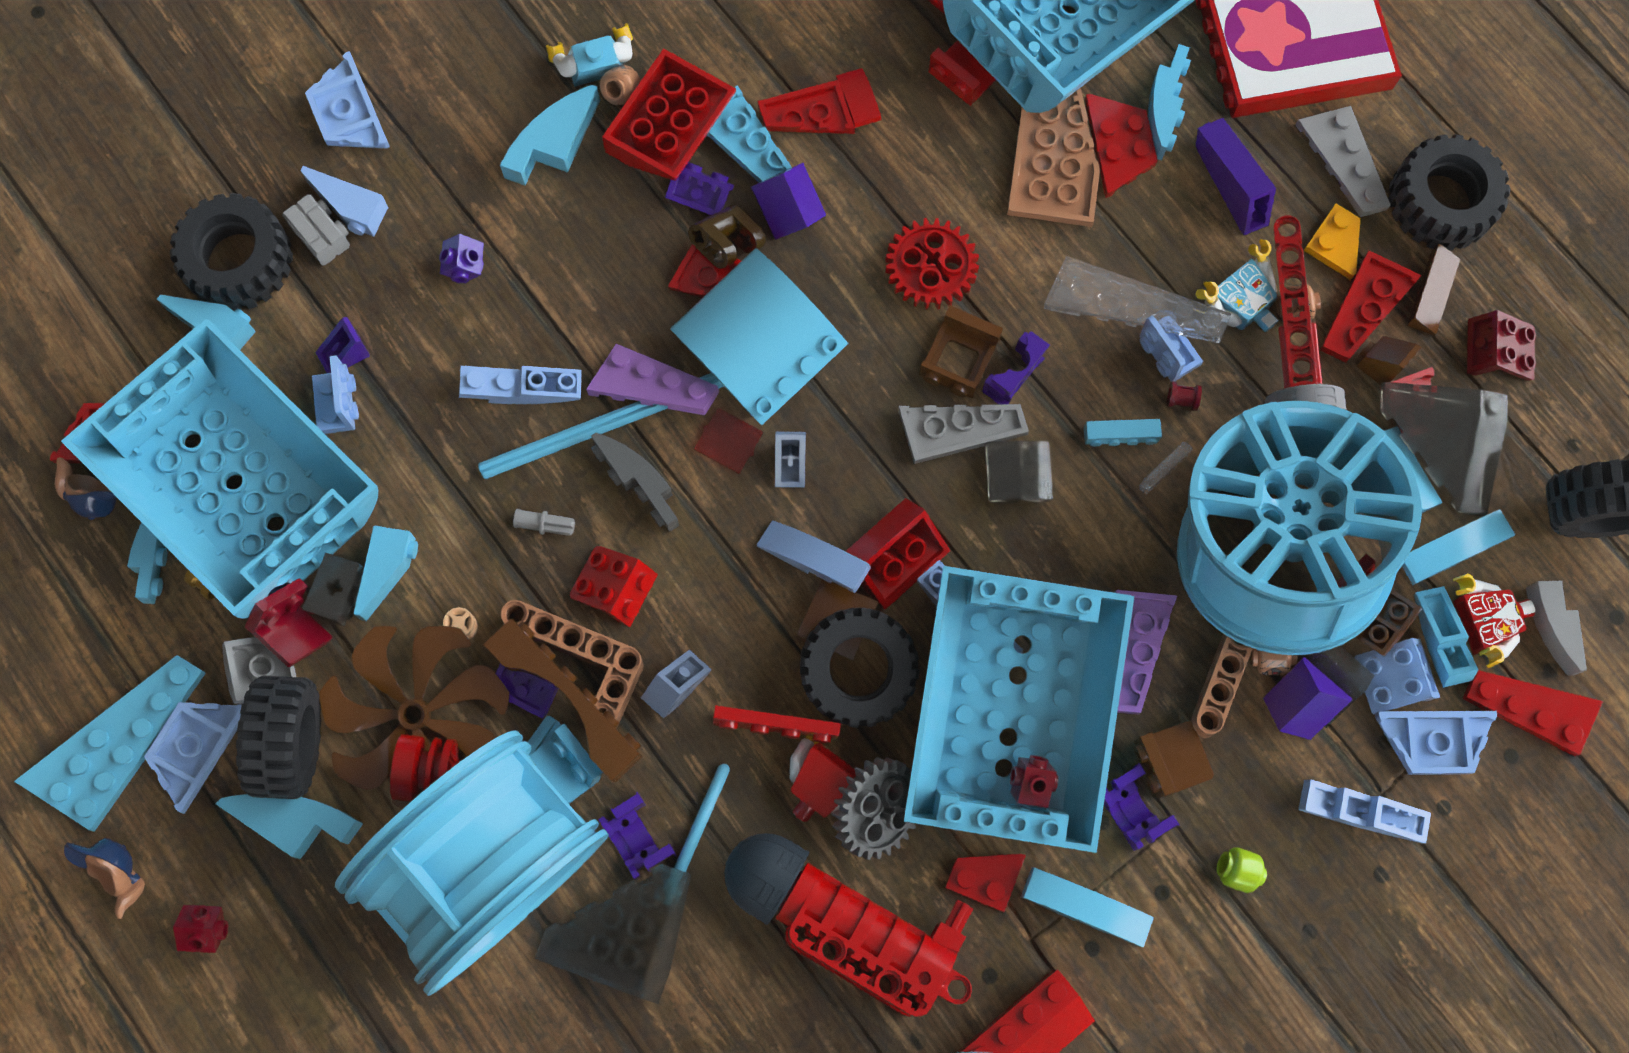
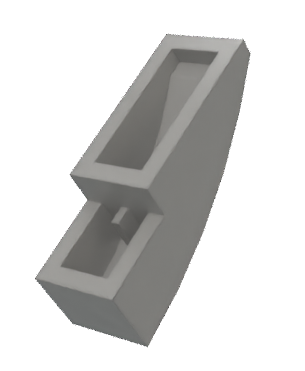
M1538 581L1528 586L1526 592L1528 599L1533 602L1535 607L1533 618L1536 627L1555 661L1568 676H1574L1587 671L1579 611L1566 610L1562 581Z

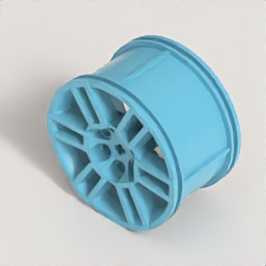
M1309 401L1270 402L1245 410L1242 414L1224 424L1211 436L1201 450L1193 467L1188 490V507L1182 519L1177 543L1179 573L1190 600L1203 617L1216 629L1229 638L1256 650L1282 655H1305L1330 650L1348 642L1364 631L1378 616L1392 590L1396 573L1406 561L1415 543L1422 517V499L1416 476L1403 452L1386 435L1385 431L1357 413H1352L1332 405ZM1297 485H1304L1308 489H1301ZM1220 491H1225V492H1229V493H1234V494H1239V495L1247 496L1248 498H1246V497H1239V496H1232V495H1226V494H1218V492H1220ZM1269 494L1276 495L1278 499H1273ZM1323 503H1331L1334 505V507H1327ZM1208 515H1217L1250 520L1254 523L1253 531L1229 555H1226L1213 538L1207 517ZM1345 535L1379 541L1382 563L1369 575H1365L1346 543ZM1264 543L1272 546L1271 552L1252 574L1241 568ZM1328 552L1345 579L1347 586L1338 587L1323 553ZM1285 560L1290 562L1303 560L1317 588V592L1284 589L1268 584V581Z

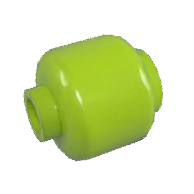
M1239 847L1223 852L1217 863V874L1220 876L1222 883L1227 887L1244 893L1255 891L1264 884L1267 877V870L1264 867L1262 857Z

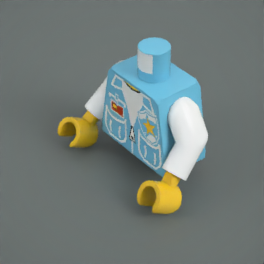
M626 23L622 28H612L616 42L611 36H605L575 44L570 47L567 56L564 54L562 42H558L557 46L546 45L549 62H554L563 77H572L574 87L601 80L605 72L614 67L624 65L623 62H627L632 58L631 40L633 37L629 26Z
M1259 240L1261 245L1260 251L1256 244H1251L1248 252L1252 256H1256L1257 259L1255 261L1250 259L1220 285L1217 286L1215 282H1204L1203 285L1206 287L1207 292L1204 289L1196 291L1198 299L1206 300L1205 305L1215 322L1243 330L1255 321L1264 332H1267L1279 321L1268 310L1278 298L1270 258L1268 257L1272 248L1269 241Z

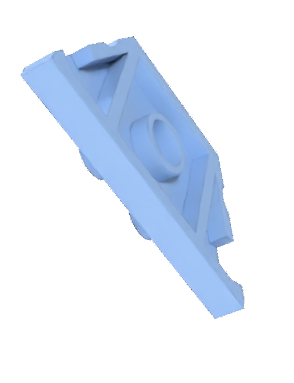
M350 51L342 56L344 60L334 70L329 68L322 75V79L318 83H314L305 92L327 146L388 148L390 146L353 57Z
M179 702L144 756L151 769L158 775V781L163 789L167 790L178 812L185 814L237 732L238 721H240L241 704L220 705Z
M1384 711L1375 713L1378 724L1408 775L1475 773L1480 760L1479 754L1485 748L1488 740L1486 736L1492 722L1497 717V711Z

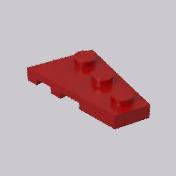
M839 80L757 101L763 125L768 131L855 134V127Z

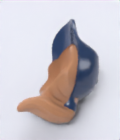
M61 457L57 458L55 489L59 497L68 501L74 512L90 520L109 515L116 505L117 497L97 479L87 475L72 474L73 471L70 464Z
M108 838L101 839L89 848L69 842L65 844L64 854L67 860L78 867L87 869V874L99 880L108 894L117 897L115 914L118 919H122L125 910L139 898L145 886L143 879L132 870V856L126 849V846Z

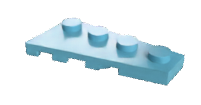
M737 85L734 87L736 88V93L707 136L760 183L791 168V165L779 147H776L770 133L765 126L763 127L756 116V112L747 103Z

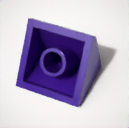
M803 162L751 186L775 240L807 228L826 216Z
M1305 657L1263 698L1280 732L1309 740L1352 700L1348 694Z

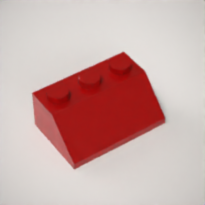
M905 498L845 552L870 564L871 569L861 583V586L873 599L879 601L878 604L886 610L915 584L923 573L938 560L945 557L951 550L925 509Z

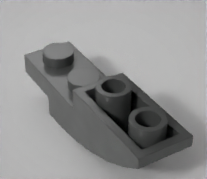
M599 433L591 435L594 443L591 450L600 463L605 460L611 469L607 473L616 486L622 484L626 491L633 488L642 503L648 501L653 508L650 514L659 527L665 525L669 532L679 526L678 519L665 501L673 496L671 487L661 474L643 457L626 445Z

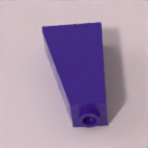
M1224 118L1208 122L1199 127L1195 147L1242 234L1247 235L1268 226L1276 191L1274 184Z

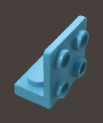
M565 724L554 730L550 741L529 755L535 762L536 768L568 804L598 783L603 773L589 758V754Z

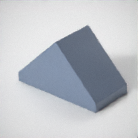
M776 432L775 487L805 488L806 432Z

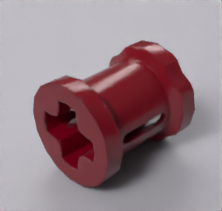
M1174 381L1170 382L1167 407L1178 405L1191 407L1192 411H1197L1201 402L1202 386L1189 387L1177 385V382Z

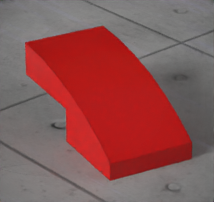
M863 68L836 75V80H839L855 128L882 120L878 104Z

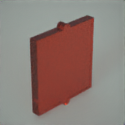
M718 408L710 423L703 427L704 433L694 450L740 474L749 457L754 456V449L762 437L763 431Z

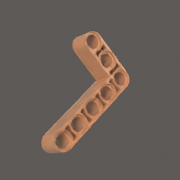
M512 600L507 602L501 609V619L504 623L509 621L510 615L514 611L521 610L524 612V617L517 624L524 621L535 633L532 637L534 641L541 644L544 643L548 647L607 671L596 695L599 701L595 706L601 712L608 710L620 723L643 671V660L639 652L629 645L522 601ZM542 622L552 623L549 633L544 635L537 633L538 626ZM571 633L580 635V641L575 646L565 645V639ZM601 644L608 646V653L604 657L596 658L593 656V650L596 646ZM626 656H633L637 659L636 665L632 669L626 670L621 667V661ZM614 684L624 686V692L618 698H612L608 695L609 688Z
M1225 634L1222 635L1190 720L1200 738H1209L1219 732L1224 726L1253 649L1245 645L1236 644L1233 639ZM1222 660H1228L1233 664L1234 673H1227L1223 669ZM1213 687L1219 688L1223 692V701L1220 702L1213 698L1211 694ZM1202 715L1212 719V730L1202 726L1200 721Z

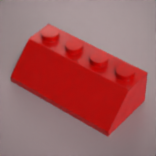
M1054 969L957 1052L1059 1053L1095 1020L1075 989L1058 969Z

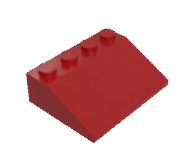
M663 48L602 136L605 153L630 167L676 181L736 93V88Z

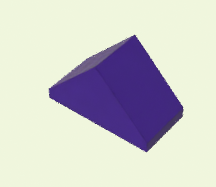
M343 317L315 352L327 373H331L330 356L337 355L342 364L347 365V368L370 356L360 336L347 317Z

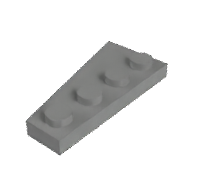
M1351 106L1298 119L1295 124L1296 127L1308 137L1310 147L1315 153L1318 152L1326 163L1325 168L1330 175H1334L1339 181L1341 191L1360 217L1386 211L1391 206Z
M1021 404L982 405V407H966V405H954V407H936V405L909 408V406L898 407L914 464L1026 436L1029 433Z

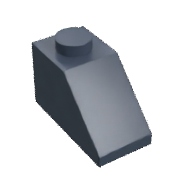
M688 650L656 674L641 699L662 718H665L683 703L712 669Z

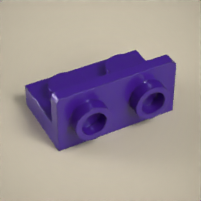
M688 162L677 180L670 181L665 198L709 215L723 210L729 191L734 188V184L727 182L729 177L717 172H712L711 176L701 172L703 167Z
M500 663L496 674L510 693L509 702L543 719L547 715L559 688L541 677L524 672L510 671Z

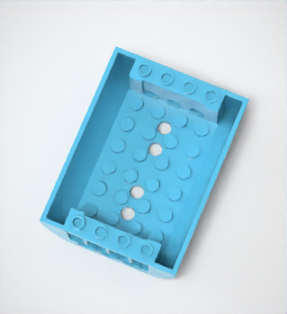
M943 566L904 822L1097 853L1135 596ZM1020 635L1026 636L1031 642L1029 651L1024 654L1018 653L1014 648V640ZM1015 666L1022 667L1026 672V679L1021 684H1014L1009 679V672ZM1006 728L1014 729L1017 734L1016 742L1010 746L1003 745L999 737L1001 731ZM1030 755H1038L1048 759V762L1058 774V786L1056 791L1051 794L1048 808L1017 803L1010 793L1012 787L1010 784V774L1005 777L998 776L995 772L996 763L1001 759H1007L1011 762L1013 768V766H1017L1019 757L1029 758Z

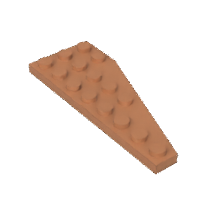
M1081 88L1049 111L1041 113L1026 112L1021 106L1007 215L1087 227L1093 226L1100 168L1094 154L1093 138L1090 137L1087 124L1088 117Z

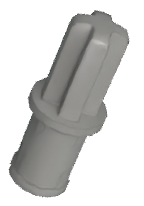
M516 509L513 526L514 528L536 530L542 535L545 532L570 536L575 529V520L568 517L549 515L547 511L537 513Z

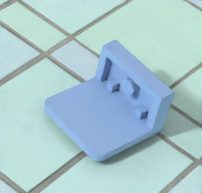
M1153 315L1146 319L1140 333V344L1148 354L1152 353L1157 361L1156 366L1163 377L1168 376L1171 382H1175L1202 365L1203 360L1171 315L1159 322Z

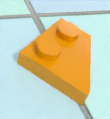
M1336 203L1304 251L1351 280L1357 270L1361 218Z

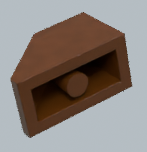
M1382 336L1376 344L1370 341L1359 355L1363 359L1357 367L1379 385L1384 386L1390 383L1405 368L1422 347L1416 343Z

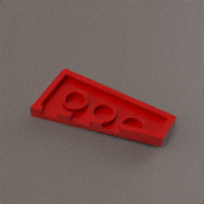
M692 244L669 283L668 288L703 298L741 260L736 259L731 265L720 269L715 267Z

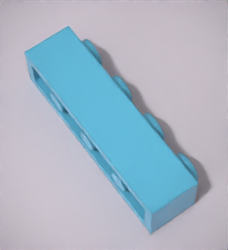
M1160 419L1086 421L1084 425L1085 444H1090L1093 447L1101 446L1102 444L1117 446L1120 443L1137 445L1144 442L1147 445H1153L1159 442L1162 437Z

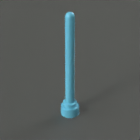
M720 764L670 878L667 883H663L662 887H658L653 898L677 909L682 898L679 895L681 892L679 886L729 774L730 768L727 764Z

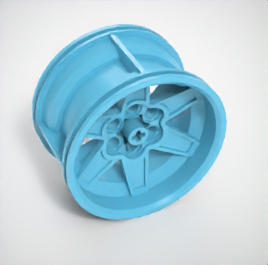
M517 730L507 732L488 742L420 793L364 845L343 869L335 882V888L341 894L346 893L345 900L349 904L360 902L367 911L377 910L407 946L410 960L419 971L414 981L417 984L425 981L428 982L423 989L427 996L443 988L495 946L524 920L530 912L566 882L609 836L605 829L596 833L595 830L599 825L598 821L593 819L586 822L536 768L535 762L528 756L531 751V745L526 741L522 742L523 737Z

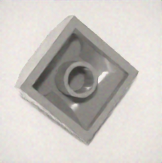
M256 637L225 641L222 645L223 662L229 692L234 704H244V696L246 691L249 690V685L260 676L296 677L294 665L287 667Z

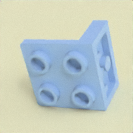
M337 355L330 356L331 373L312 375L316 426L324 434L355 430L354 420L359 418L357 404L352 399V392L356 391L354 375L349 374L347 365L342 364Z
M1411 638L1398 642L1385 656L1372 650L1354 657L1373 714L1420 701L1440 698L1421 639Z

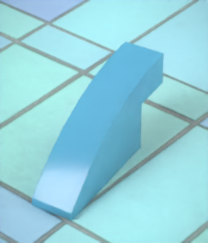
M590 85L565 96L534 118L519 134L502 160L500 167L504 178L526 185L536 161L568 172L600 102L597 86Z
M243 794L221 798L216 803V805L291 857L298 859L302 858L322 829L340 842L349 844L363 825L362 822L343 811L303 797L298 799L256 798Z

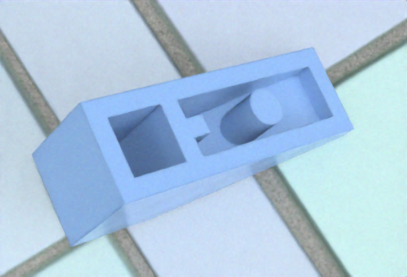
M302 166L300 171L307 183L345 223L348 230L361 236L364 233L375 236L388 209L381 194Z

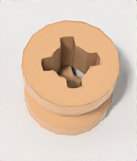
M453 608L447 612L443 620V626L462 629L469 640L477 633V621L465 608Z

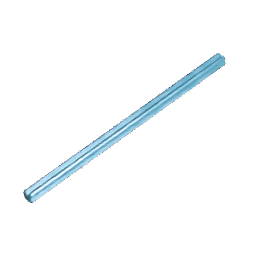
M712 373L700 377L702 380L717 385L718 389L724 387ZM638 401L480 462L478 467L482 477L487 479L592 438L591 435L594 433H606L665 410L668 407L659 404H653V406L642 405Z

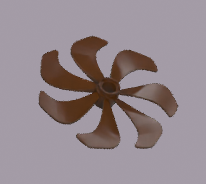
M429 626L421 629L416 634L412 648L415 699L408 700L398 685L387 659V647L397 631L396 627H373L355 647L352 654V663L356 671L376 688L401 703L398 710L367 707L349 700L344 695L337 676H332L319 692L324 722L332 731L351 733L397 718L400 723L377 748L361 757H349L333 752L332 763L338 777L361 789L370 790L380 786L391 772L398 738L401 734H406L407 730H412V735L424 737L426 751H429L431 743L422 730L425 726L447 739L457 740L458 747L466 757L496 738L489 729L480 725L431 718L432 711L456 702L476 699L488 702L500 715H504L508 707L510 693L497 674L488 666L476 665L465 670L449 683L430 703L427 704L423 701L430 677L440 659L450 650L471 647L469 638L458 627ZM412 706H417L421 710L422 716L418 723H413L408 718V710ZM392 800L394 805L402 809L410 803Z

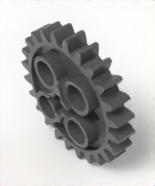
M876 757L874 763L866 760L864 770L855 767L856 777L854 779L849 776L846 777V781L849 784L848 787H839L838 790L843 796L841 799L834 800V803L840 807L839 810L832 813V816L839 820L832 827L839 831L835 836L836 839L842 841L841 846L849 850L850 853L859 858L862 856L867 860H870L872 856L880 859L882 852L889 856L891 855V846L900 849L899 840L901 838L909 839L906 832L908 828H916L914 823L904 822L912 769L906 767V764L886 757L884 760Z

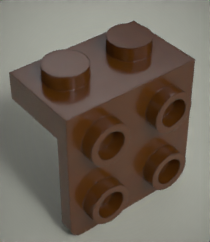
M1190 721L1154 734L1152 732L1134 741L1135 755L1139 763L1143 764L1145 768L1148 787L1153 794L1155 793L1157 800L1211 780L1214 776L1199 736L1193 727V723Z

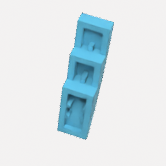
M1499 509L1411 551L1402 568L1412 585H1415L1515 536V533Z
M1031 867L1021 895L1022 898L1071 920L1079 921L1139 947H1144L1154 918L1130 906L1035 867Z

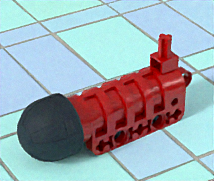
M768 833L756 834L741 841L730 853L725 866V883L732 900L741 909L754 916L757 920L764 922L765 925L769 924L778 910L775 919L787 926L784 939L791 949L897 1013L906 1017L923 1016L929 1012L937 996L951 1004H963L971 997L972 985L970 981L952 969L957 953L966 939V936L961 934L974 910L968 904L957 900L945 923H937L931 935H928L807 862L801 870L809 855V851L804 850L799 845L782 836ZM803 927L805 929L804 935L807 938L813 940L814 937L818 938L819 936L820 939L815 944L808 939L799 942L797 940L798 933L795 930ZM826 942L832 944L835 948V956L832 960L827 959L823 955L822 948ZM843 960H846L849 963L859 961V969L866 973H868L870 970L873 973L870 976H868L865 973L853 974L855 972V968L848 963L842 965L840 963ZM882 976H885L890 981V989L886 994L879 987V981ZM953 980L961 981L965 987V993L960 999H954L948 993V985ZM900 994L904 996H915L914 1002L917 1003L916 1008H912V1002L906 999L905 997H901V1000L897 997Z

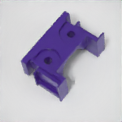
M1032 331L1029 334L1024 332L1019 338L1015 350L1022 355L1021 359L1025 362L1026 369L1022 371L1008 369L1006 373L996 374L995 376L990 374L985 380L981 392L998 404H1009L1012 397L1035 368L1039 367L1045 358L1042 355L1049 348L1050 344Z
M1140 763L1115 780L1114 778L1109 783L1113 790L1109 792L1106 788L1104 806L1134 851L1144 846L1140 841L1142 838L1145 837L1150 844L1155 842V839L1165 832L1180 826L1174 815L1160 822L1157 816L1152 814L1143 803L1138 793V787L1134 783V780L1145 774ZM1121 792H1125L1126 798L1121 796ZM1142 822L1146 824L1145 829L1141 826Z
M636 792L635 796L614 809L611 808L615 816L614 819L608 822L603 816L598 820L609 834V838L622 856L631 875L635 880L641 878L638 871L646 867L648 872L651 873L650 868L672 854L676 857L677 855L670 844L660 850L658 849L636 811L646 806L640 794ZM626 820L629 821V825L627 827H623V822ZM643 851L648 853L646 858L641 857Z

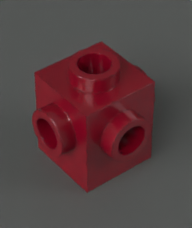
M1030 755L1029 758H1018L1017 766H1013L1010 773V784L1012 785L1010 793L1017 803L1048 808L1051 794L1056 791L1058 786L1057 771L1048 762V759L1038 755Z
M183 905L173 926L177 951L216 953L221 940L226 939L229 927L228 921L224 920L222 907Z

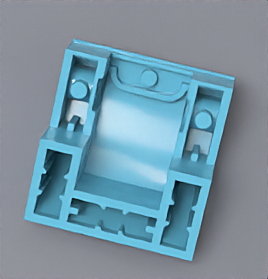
M757 248L670 328L704 367L723 384L761 425L849 344L809 298Z

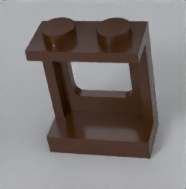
M949 305L925 361L923 360L919 375L927 383L935 386L943 385L959 397L964 398L968 396L973 398L1000 340L1003 328ZM948 342H954L978 354V359L969 379L936 366Z

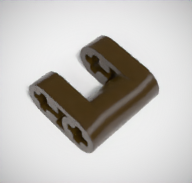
M731 205L691 225L688 230L691 243L715 267L720 269L731 265L737 259V250L727 236L744 252L749 254L755 248L758 250L763 248L766 242L763 230L736 205Z

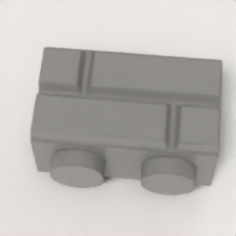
M306 195L296 205L284 211L282 216L323 266L332 261L336 255H340L350 247L346 239L349 232L339 220L333 222L330 219L329 215L332 212L322 199L316 202L311 195Z

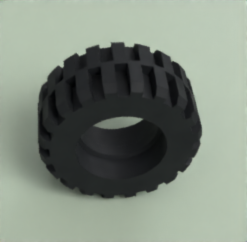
M1446 134L1438 135L1434 140L1428 138L1408 154L1393 175L1394 178L1389 186L1391 194L1388 197L1390 207L1395 208L1392 211L1395 221L1399 220L1401 222V230L1405 234L1407 232L1411 233L1414 236L1412 239L1417 243L1421 241L1426 242V246L1433 249L1437 244L1443 245L1448 250H1453L1456 246L1459 249L1468 247L1472 242L1476 243L1506 210L1508 205L1507 198L1510 196V185L1506 184L1509 180L1506 170L1502 171L1501 166L1503 163L1499 157L1495 158L1488 146L1483 148L1478 145V140L1473 138L1465 140L1463 135L1453 134L1451 138H1448ZM1445 176L1458 182L1468 195L1470 209L1456 210L1439 203L1429 190L1427 177Z
M231 193L229 197H225L224 194L214 195L213 200L208 201L205 198L198 202L199 206L195 209L190 207L185 212L186 218L178 220L175 226L178 232L177 234L173 233L170 244L174 247L170 250V259L174 263L173 268L190 291L200 301L223 304L233 311L237 308L242 310V306H247L248 309L258 306V301L263 299L266 302L271 299L270 293L274 290L279 291L284 285L281 280L283 277L287 278L291 269L288 264L293 260L289 237L271 210L264 204H259L255 198L247 196L244 199L241 194ZM237 234L255 237L254 250L249 259L241 266L228 271L209 269L210 255L215 246L223 239Z
M1617 459L1607 462L1599 461L1589 465L1575 466L1573 469L1560 471V474H1554L1548 480L1545 490L1550 527L1558 535L1577 538L1629 535V459Z
M856 607L834 612L832 615L821 620L811 630L801 652L800 675L806 695L822 715L827 716L833 722L846 724L849 727H872L884 720L887 722L893 718L895 713L905 708L909 697L913 696L916 690L915 684L916 680L919 679L920 671L918 669L919 657L911 636L899 622L880 611ZM858 637L870 639L876 642L886 654L888 660L886 679L871 694L865 696L849 695L840 690L832 680L830 674L832 654L841 643L848 639Z
M263 675L251 682L249 690L245 693L237 728L236 766H238L237 774L238 780L241 781L240 786L251 797L298 799L308 792V788L311 787L312 778L316 771V762L319 757L321 704L319 703V692L316 690L317 686L308 678Z

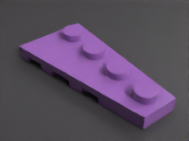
M618 344L614 346L586 389L590 396L599 397V394L611 396L613 400L619 401L630 399L640 401L642 405L648 406L659 404L667 406L671 410L700 415L707 413L719 393L717 385Z
M1116 590L1115 593L1135 596L1117 713L1139 715L1144 705L1153 669L1161 650L1162 640L1167 630L1170 614L1177 596Z

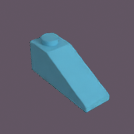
M159 295L157 298L167 311L192 329L208 318L239 350L256 332L249 324L251 318L238 308L233 311L223 304Z
M380 526L373 527L354 615L360 620L367 621L409 569L411 559L416 558L418 542L415 541L416 538L410 531Z

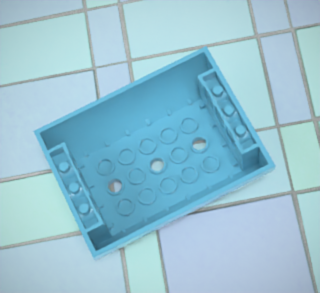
M943 0V6L950 32L1026 112L1041 113L1056 107L1195 0ZM1063 6L1073 7L1076 13H1067Z
M208 318L203 320L61 440L234 616L242 619L249 618L255 603L298 578L304 581L366 524L378 499V486ZM192 434L200 435L201 442L198 446L194 448L185 446L188 436ZM231 476H241L242 484L239 488H227L226 483ZM273 517H282L284 519V525L278 531L268 529V522Z

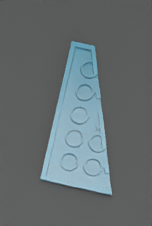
M175 656L14 782L83 827L95 832L145 761L144 756L178 703L187 701L206 673L182 657Z

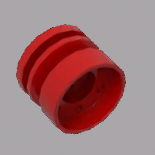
M401 734L395 746L390 775L391 799L394 801L411 802L419 795L421 789L424 791L460 762L457 740L447 739L443 747L442 740L434 738L429 751H426L423 736Z

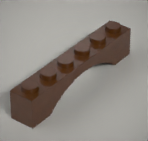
M510 619L483 645L508 670L541 677L554 684L568 697L577 709L584 724L589 743V758L611 781L616 783L643 757L638 751L641 747L640 743L629 732L624 736L616 728L620 724L619 721L608 710L602 713L595 706L599 700L586 687L581 691L573 683L578 678L565 665L560 669L552 661L556 655L544 643L539 647L533 641L532 637L535 633L524 621L517 624L514 620Z

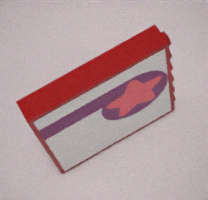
M1195 0L1197 9L1201 10L1203 15V31L1209 36L1210 56L1212 59L1215 58L1217 81L1222 83L1224 105L1226 108H1229L1231 118L1393 90L1402 76L1379 0Z

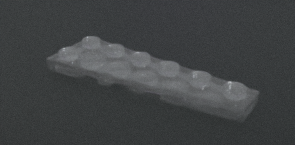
M1066 256L1044 303V309L1076 316H1080V314L1097 317V320L1107 322L1109 319L1126 322V325L1133 327L1137 325L1144 326L1146 319L1153 315L1166 333H1176L1180 336L1220 343L1231 318V313L1068 256Z

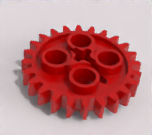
M924 218L923 226H919L914 220L912 222V230L903 226L902 236L899 234L894 235V243H889L888 252L890 253L886 254L885 262L889 263L886 265L885 273L891 274L888 283H897L894 290L895 294L904 291L903 301H907L910 297L914 298V307L922 301L924 302L925 310H928L930 303H934L937 310H939L942 301H945L948 306H952V297L961 301L963 297L962 292L969 294L970 284H975L977 276L974 274L978 273L979 265L975 264L978 262L979 254L972 253L976 245L975 243L967 244L970 235L960 236V226L951 230L949 220L944 226H940L939 218L935 219L933 225H930L928 219ZM934 241L939 243L941 247L932 248L927 243ZM915 258L918 263L911 265L905 259ZM955 263L959 268L952 270L946 267L945 264ZM932 279L936 282V285L927 286L923 283V280Z

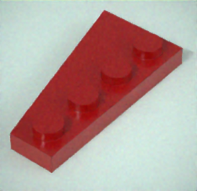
M1368 250L1322 343L1320 351L1346 363L1422 275Z
M1480 670L1477 671L1473 681L1469 682L1462 698L1485 711H1497V717L1573 756L1581 754L1603 703L1601 700Z
M715 705L713 725L724 729H750V732L758 734L777 732L781 733L782 737L800 739V735L812 736V741L820 743H831V739H837L841 723L717 705Z

